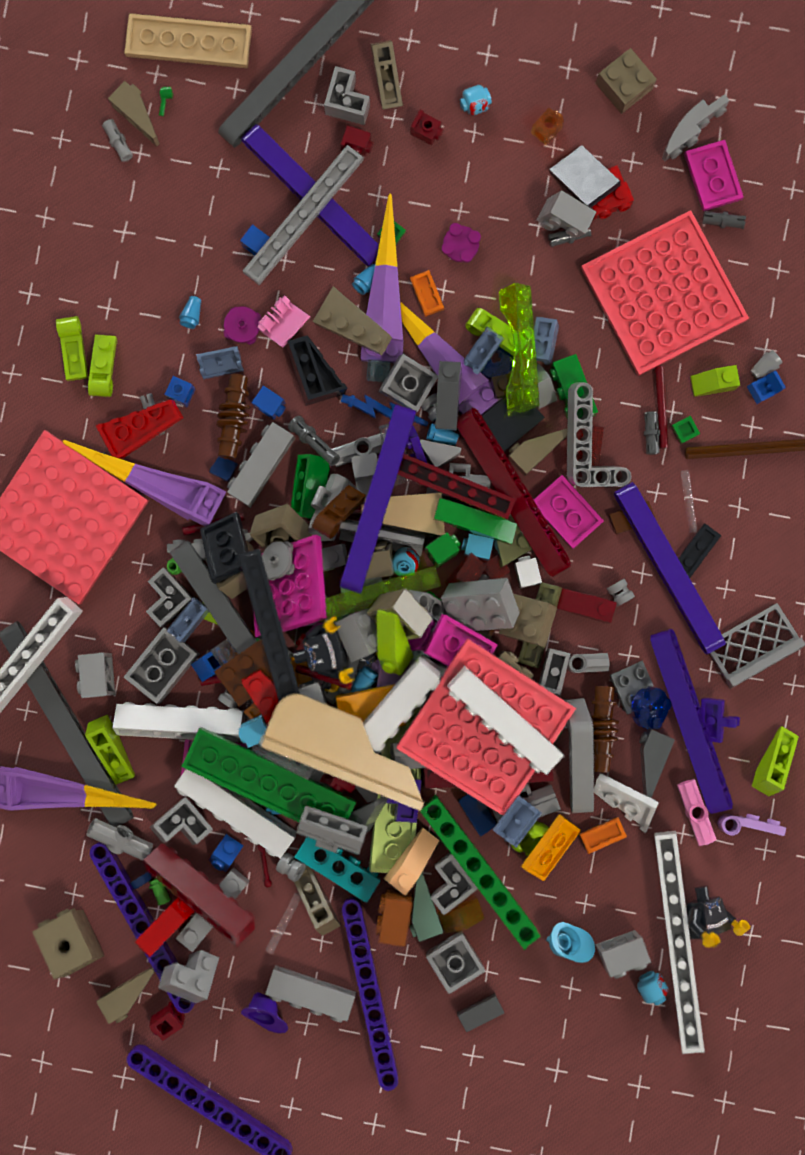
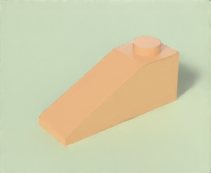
M422 827L384 877V880L406 896L420 877L439 840Z

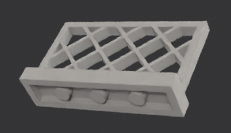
M345 519L339 528L341 532L339 540L353 543L359 522ZM381 527L377 541L386 540L387 543H392L394 552L402 547L413 548L421 557L425 536Z
M776 603L723 633V638L728 637V640L725 641L726 649L724 655L717 654L715 651L710 653L726 679V684L732 689L802 649L805 646V642L802 637L799 638L782 609ZM774 610L780 617L778 624L766 621L768 613ZM752 622L762 624L760 635L748 632ZM765 625L777 628L775 638L763 636ZM780 629L788 630L793 638L788 641L779 640ZM733 633L744 634L742 645L730 642ZM747 635L759 638L757 649L745 646ZM762 639L774 642L771 651L760 650ZM729 645L741 648L739 659L727 656ZM744 649L756 652L753 661L741 660ZM725 661L738 662L736 671L728 674L724 667Z

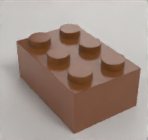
M386 889V894H381L379 914L382 915H378L375 935L379 936V943L405 947L412 906L411 892H408L405 896L398 890Z

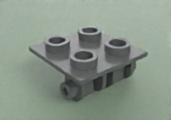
M643 660L610 674L611 679L609 681L612 682L614 689H616L614 692L618 693L617 699H620L623 707L622 710H625L626 714H630L659 699Z

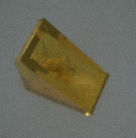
M478 898L455 906L445 915L441 911L438 912L445 933L466 930L485 919Z

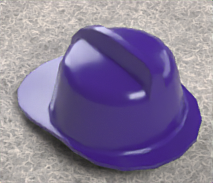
M255 993L248 1008H244L241 1011L244 1017L253 1020L271 1032L285 1033L288 1031L287 1024L278 1017L277 1003L266 995Z

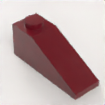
M562 588L557 609L609 624L612 622L617 602Z

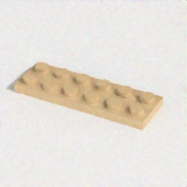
M129 14L125 55L126 57L248 68L252 28L251 25Z

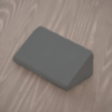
M494 993L458 1011L457 1015L464 1029L468 1032L505 1012Z

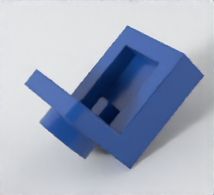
M773 371L747 386L756 404L767 400L786 388L777 371Z
M226 834L212 853L209 861L215 869L227 872L243 848V845Z

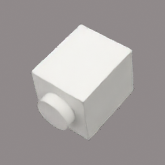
M530 556L518 558V562L514 564L520 589L542 583L536 558L531 559Z

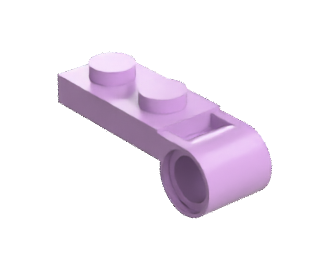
M748 813L746 817L724 814L718 819V828L728 835L738 834L741 826L785 836L786 827L780 826V821L767 819V822L759 820V816ZM732 819L734 822L733 828L726 830V821Z

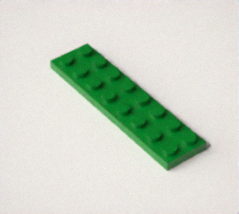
M202 727L199 728L181 766L299 823L306 806L348 820L356 804V800Z

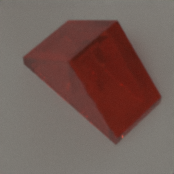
M471 552L444 583L449 585V583L478 581L487 564Z

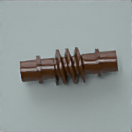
M230 375L229 385L224 391L227 394L226 403L219 404L218 409L220 412H218L217 417L220 420L216 422V425L222 429L221 437L217 438V442L220 443L219 458L236 460L238 446L242 445V442L239 440L240 433L247 432V430L240 428L241 426L248 425V422L242 420V418L249 417V414L243 412V410L251 408L245 404V397L249 396V392L247 391L248 377L244 375Z
M595 686V701H591V704H594V715H590L591 719H594L592 722L594 728V772H610L611 758H614V754H611V742L618 741V738L611 734L619 732V729L612 727V725L619 724L618 720L612 718L613 705H617V702H614V687Z

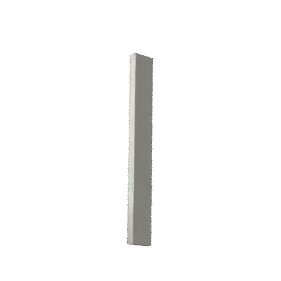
M347 145L243 269V273L257 285H260L358 168L364 157Z

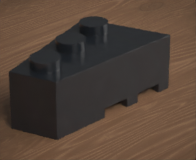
M308 335L287 342L286 350L306 406L346 393L347 386L341 382L334 369L325 361L324 356Z

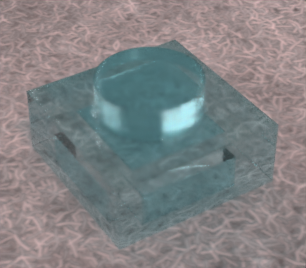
M368 360L366 380L384 382L390 372V362Z

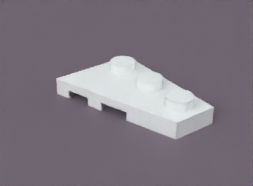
M600 773L594 787V793L611 807L621 809L626 813L625 818L629 821H636L641 825L640 829L646 833L659 802Z

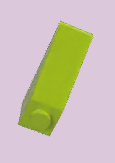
M379 609L377 611L378 659L385 672L402 675L414 657L398 615Z
M108 715L89 722L85 737L115 785L135 777L119 735H116L113 723Z
M782 726L779 727L756 769L752 783L753 788L767 796L784 790L799 738L798 735Z

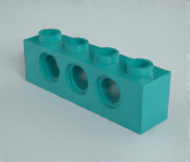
M306 837L294 858L367 903L381 880L378 876L379 873L370 872L369 867L366 869L361 866V861L350 855L348 858L343 855V850L337 848L335 853L315 846L317 840ZM323 849L327 857L324 860L317 859L315 856L316 850ZM335 861H342L345 865L344 870L336 871L333 863ZM352 873H361L363 880L354 882L351 879Z

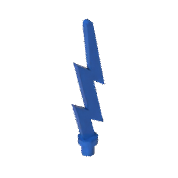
M365 394L366 403L355 398V395H342L341 402L348 404V407H355L376 419L375 410L391 419L395 404L391 402L389 403L391 409ZM415 415V423L425 427L428 426L427 421Z

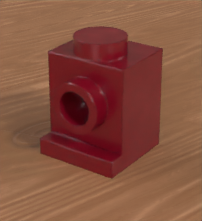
M420 109L410 126V135L432 146L434 141H438L443 133L441 128L442 122ZM426 124L431 128L427 129L424 127V125Z
M347 125L341 141V152L348 145L358 154L365 156L367 153L370 154L374 143L371 141V133Z
M325 772L320 779V782L329 785L341 793L343 790L352 792L356 787L355 784Z
M170 1001L166 1007L151 1016L150 1029L154 1035H158L164 1041L183 1028L185 1014L179 1012L172 1001Z

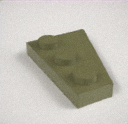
M510 514L508 521L516 523ZM518 525L512 545L497 540L494 542L500 558V568L532 550Z

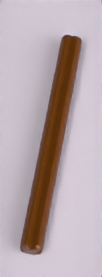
M805 439L687 447L685 449V458L699 459L805 451Z

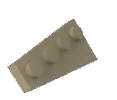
M334 286L313 320L315 325L381 356L392 339L390 334Z

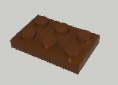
M261 639L214 671L238 706L251 699L241 682L242 679L261 669L273 681Z

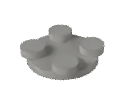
M276 541L265 549L262 559L269 580L273 581L283 577L285 574L291 575L294 572L292 543Z

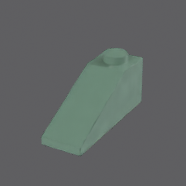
M423 872L416 881L412 912L413 924L409 925L413 937L417 936L419 942L443 933V928L431 899Z

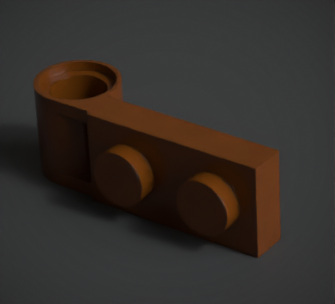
M348 485L316 516L312 523V528L327 538L332 539L337 534L341 523L365 501L366 495Z

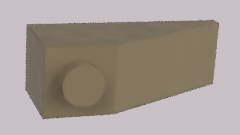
M392 41L371 43L382 109L403 106Z
M124 81L108 98L111 106L153 144L158 146L160 143L140 96L141 91L134 84L130 86Z
M567 428L524 441L521 445L516 443L509 450V461L526 476L567 437Z
M306 865L303 875L294 883L314 928L324 936L340 927L341 924L313 869Z
M152 966L102 995L96 1001L108 1024L113 1021L119 1023L128 1017L127 1013L155 973Z

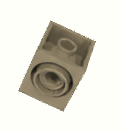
M75 908L63 910L57 914L58 918L48 919L37 925L38 929L32 932L54 980L67 977L105 956L84 910H76Z

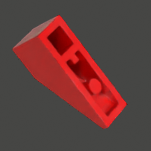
M177 898L134 943L148 957H151L194 911Z

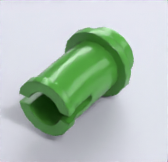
M173 558L168 561L167 570L170 574L177 575L182 572Z
M156 878L149 881V888H152L158 906L171 900L166 887Z

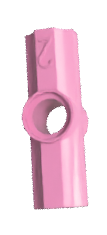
M695 779L677 784L685 807V814L689 818L698 846L713 843L717 839L708 817V810L704 806ZM700 807V816L694 818L692 816L693 809Z

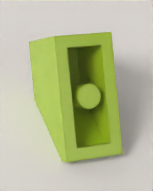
M737 365L715 368L690 377L694 397L733 391L740 386Z

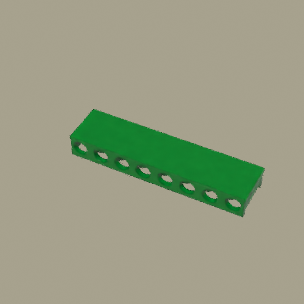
M435 794L424 803L420 812L522 948L526 950L531 943L541 937L536 926Z

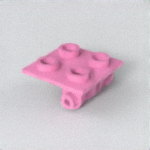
M286 296L279 298L274 304L277 310L271 307L270 309L274 313L271 314L267 311V315L258 322L259 325L257 326L260 332L282 348L310 318L307 313L293 305Z

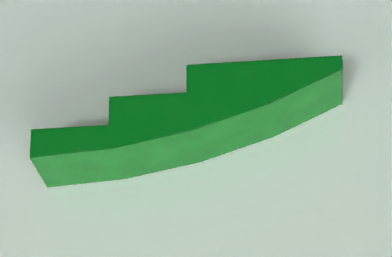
M441 498L438 500L433 519L470 531L472 534L511 545L517 528V524Z

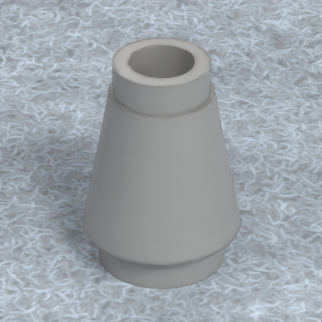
M771 350L762 356L750 372L758 380L780 368L779 365L783 362L777 353Z

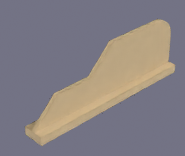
M301 694L286 696L277 704L267 729L259 741L261 747L421 811L424 802L410 767L374 753L360 718Z

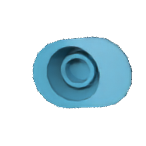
M565 922L557 923L553 927L550 936L546 939L555 955L575 962H587L595 953V943L591 935L585 930Z

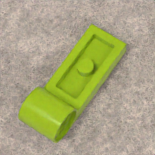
M476 308L465 324L466 329L476 336L482 335L487 326L505 338L499 347L516 358L529 340V338L482 308Z
M79 317L56 319V328L61 340L66 380L87 379V365Z
M95 335L88 381L89 396H112V373L117 345L116 336Z

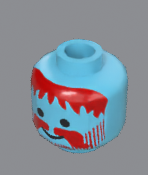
M481 85L465 89L462 93L463 98L460 99L462 110L467 111L471 116L487 111L489 104L492 103L488 89L486 87L483 88Z
M402 547L393 556L394 572L404 578L413 576L419 567V555L413 548Z
M649 971L639 977L637 989L646 1003L659 1005L666 1001L665 997L669 993V988L660 973Z

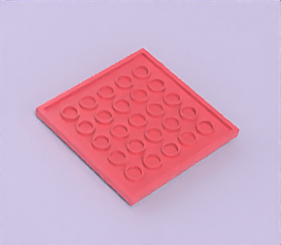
M691 210L581 266L584 276L638 376L749 319Z
M44 430L0 497V551L77 604H82L150 500L63 444L62 440L47 430Z
M467 638L441 677L439 685L431 692L397 744L396 749L496 812L504 815L521 793L535 770L529 765L531 761L527 757L522 759L513 751L515 747L510 742L506 745L497 737L499 733L494 728L491 730L486 728L481 723L483 718L478 714L473 716L464 708L467 705L461 699L457 702L449 695L451 690L447 686L448 683L465 666L552 744L576 708Z

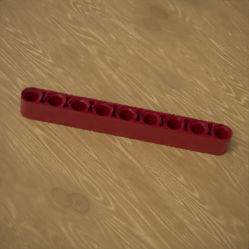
M471 408L460 415L457 420V428L496 491L516 499L510 514L546 572L554 577L571 567L569 556L480 412L476 408Z

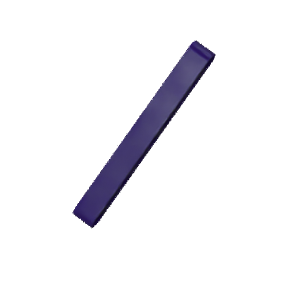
M255 124L241 137L245 146L300 200L316 183L259 125ZM332 198L317 217L369 267L377 259L379 244Z
M395 404L340 588L360 594L362 592L416 410Z
M631 482L614 492L616 501L703 652L708 655L724 646L726 642L637 486Z
M673 629L652 634L650 637L651 644L706 807L710 814L730 810L733 808L732 798L713 742H709L708 737L711 736L706 722L702 721L701 707L676 634Z
M98 842L91 847L90 857L133 934L138 939L144 933L139 928V922L144 921L149 927L154 922V919L137 889L135 890L131 886L132 880L117 854L111 852L106 844ZM99 846L105 849V857H101L97 854V848ZM108 865L116 868V875L108 873ZM119 884H124L126 886V894H122L118 891ZM130 902L137 905V912L129 910L128 904ZM166 941L151 957L146 955L159 980H161L164 968L160 965V959L168 960L170 965L178 963ZM167 992L179 1012L187 1013L194 1007L195 1003L191 1002L190 1005H184L181 1002V997Z
M349 897L343 903L342 913L380 1087L383 1090L391 1091L398 1084V1071L365 917L360 900L356 897ZM349 903L357 905L358 910L355 913L347 911L346 906ZM358 924L363 930L361 933L355 934L351 931V926ZM362 945L367 949V952L364 955H359L356 953L355 948ZM362 967H369L372 972L368 976H363L360 973V969ZM372 988L376 991V995L368 997L364 991ZM376 1009L381 1015L378 1018H372L369 1012ZM377 1031H382L385 1037L378 1040L373 1034ZM385 1052L389 1054L390 1058L382 1061L378 1055ZM391 1074L394 1076V1080L386 1082L383 1080V1076Z
M138 1044L128 1054L127 1063L133 1070L261 1155H279L277 1150L280 1148L285 1149L288 1153L287 1155L292 1154V1144L287 1139L147 1046ZM134 1053H140L143 1056V1060H136ZM151 1065H158L161 1068V1072H154ZM169 1077H177L179 1084H172ZM187 1089H195L197 1096H190ZM205 1101H213L215 1107L208 1108L205 1105ZM223 1113H231L233 1115V1119L226 1120L223 1117ZM241 1125H249L251 1127V1131H243L241 1129ZM265 1136L270 1142L263 1144L259 1141V1137Z

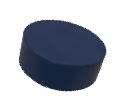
M146 872L130 884L136 890L149 882L152 876L149 872Z

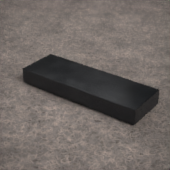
M705 523L678 557L689 578H691L722 536Z

